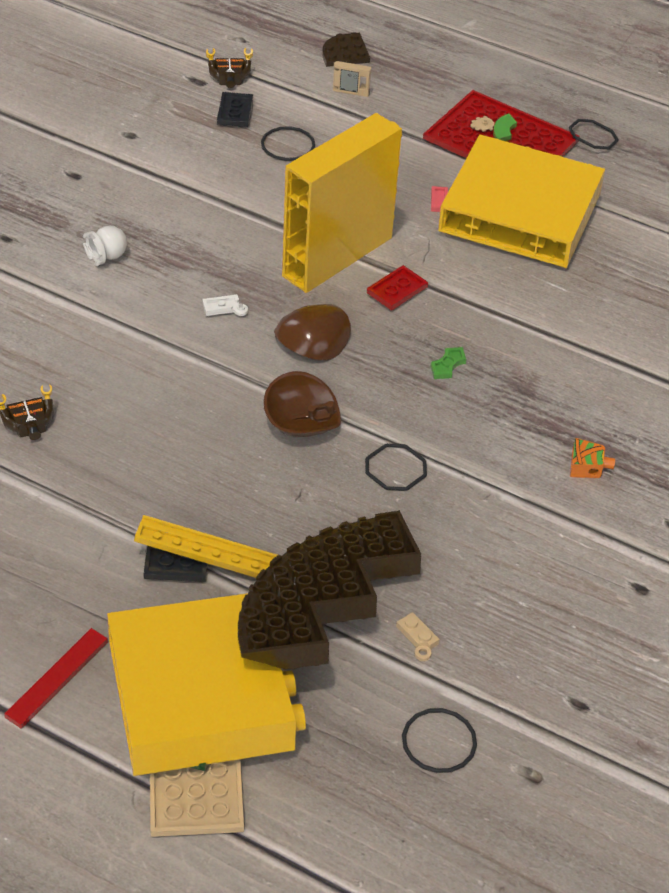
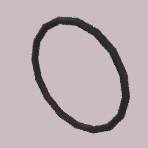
M292 126L271 129L261 139V146L265 153L283 161H294L301 156L285 158L270 153L265 148L264 141L272 132L279 130L300 131L311 139L312 147L310 151L315 148V140L309 132Z
M430 708L416 713L406 722L402 733L403 748L410 760L422 769L435 773L453 772L463 768L474 757L477 748L476 733L469 721L457 712L444 708ZM442 712L461 720L472 735L473 746L470 755L462 763L451 768H434L421 763L412 755L407 747L406 739L409 726L418 717L428 713Z

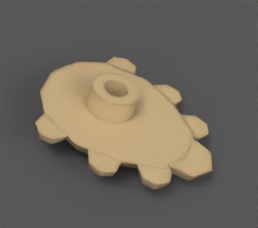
M483 116V118L477 117L476 120H472L470 126L475 128L476 131H479V129L482 132L486 130L492 131L494 122L487 116Z

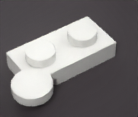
M237 294L203 299L206 316L233 312L238 316H244L248 313V307L244 304H239Z

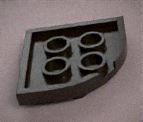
M360 32L336 34V36L328 39L323 45L322 57L326 67L334 66L336 61L351 64L370 63V56Z

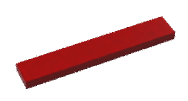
M93 628L89 629L4 713L5 718L22 729L108 643V638Z

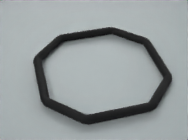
M577 119L569 126V131L573 138L594 149L609 150L619 141L612 129L595 120ZM578 122L594 123L611 132L615 141L609 146H595L576 136L572 128Z
M387 443L365 458V473L386 490L407 491L427 476V461L406 444ZM386 447L405 448L423 462V475L406 487L386 486L369 472V459Z

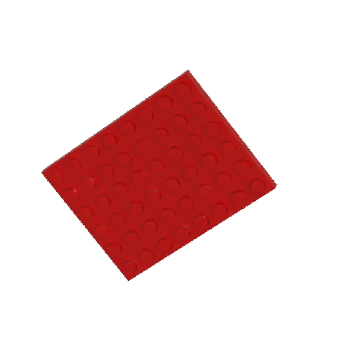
M475 90L468 93L423 133V139L467 158L479 135L494 138L493 130L482 132L480 129L476 131L475 128H472L470 126L472 120H476L477 117L483 118V116H487L493 120L495 125L500 117L510 114L517 122V127L511 129L512 138L506 142L562 157L578 142V140L573 138L570 131Z

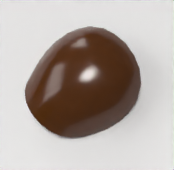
M307 305L283 317L276 326L274 333L275 337L285 347L301 356L315 360H331L337 357L345 348L350 336L351 323L345 311L336 305Z
M302 371L287 372L273 380L265 391L264 410L272 425L283 434L293 437H309L323 434L341 425V414L335 395L327 384L312 374Z

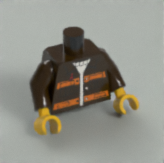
M207 48L206 57L209 59V73L215 80H218L219 85L233 88L235 85H241L242 80H245L250 75V59L253 57L252 48L250 54L246 53V48L244 49L246 60L244 58H215L214 60L215 49H212L213 54H209Z
M49 384V392H44L43 385L41 386V393L45 400L42 397L7 404V408L4 405L6 396L2 394L3 402H0V416L4 426L13 432H17L19 437L29 436L31 440H38L41 437L40 433L46 431V425L50 423L54 415L53 400L50 399L52 386Z

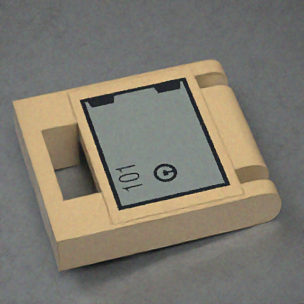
M340 61L334 62L333 91L368 97L370 93L371 67ZM361 76L366 77V84L361 83L360 86Z

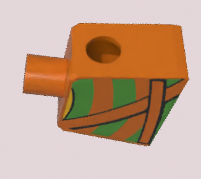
M575 438L572 449L570 477L600 478L603 468L614 469L615 458L604 456L605 447L603 445Z

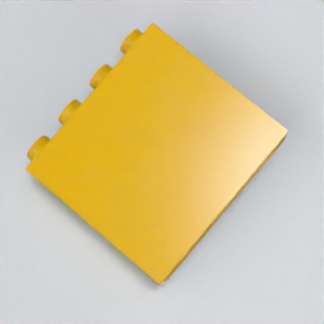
M374 113L285 166L282 277L305 293H308L392 238L402 128L396 122L389 121L378 113Z
M479 135L441 204L438 231L567 268L600 196L605 169L502 141L497 138Z
M248 593L107 613L109 644L133 776L199 766L200 763L213 764L295 750L296 731L305 730L306 721L302 704L291 705L290 697L296 696L293 671H282L278 667L242 658L238 644L239 612L242 608V601Z

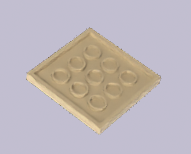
M240 759L208 764L205 771L188 767L150 773L151 837L244 832Z

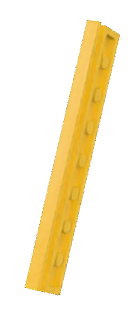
M143 515L134 537V542L254 578L257 577L262 569L266 570L270 566V561L277 556V554Z

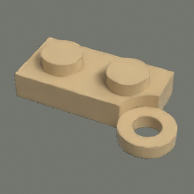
M412 612L397 621L396 627L416 647L414 653L416 659L427 661L431 657V649L439 644L440 639ZM425 651L427 654L421 655L419 652Z

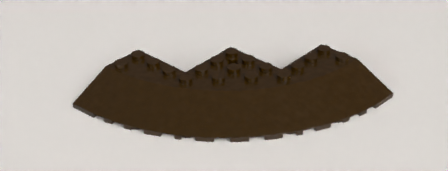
M400 510L375 514L374 518L366 519L365 516L360 517L357 522L353 523L345 521L334 529L331 526L320 530L319 535L314 537L309 535L301 544L296 542L287 548L285 554L282 556L277 555L270 561V566L266 570L262 569L256 577V582L249 586V592L242 601L238 620V644L241 657L285 670L329 664V640L323 625L376 617L377 595L371 584L372 580L420 574L421 552Z

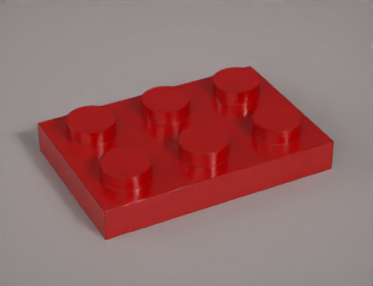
M402 265L369 286L367 294L392 311L426 289L428 281Z

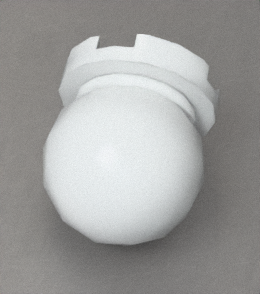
M103 226L96 233L89 231L83 235V238H86V243H83L85 252L89 260L93 259L95 261V266L104 264L106 259L119 258L127 247L126 235L115 226Z

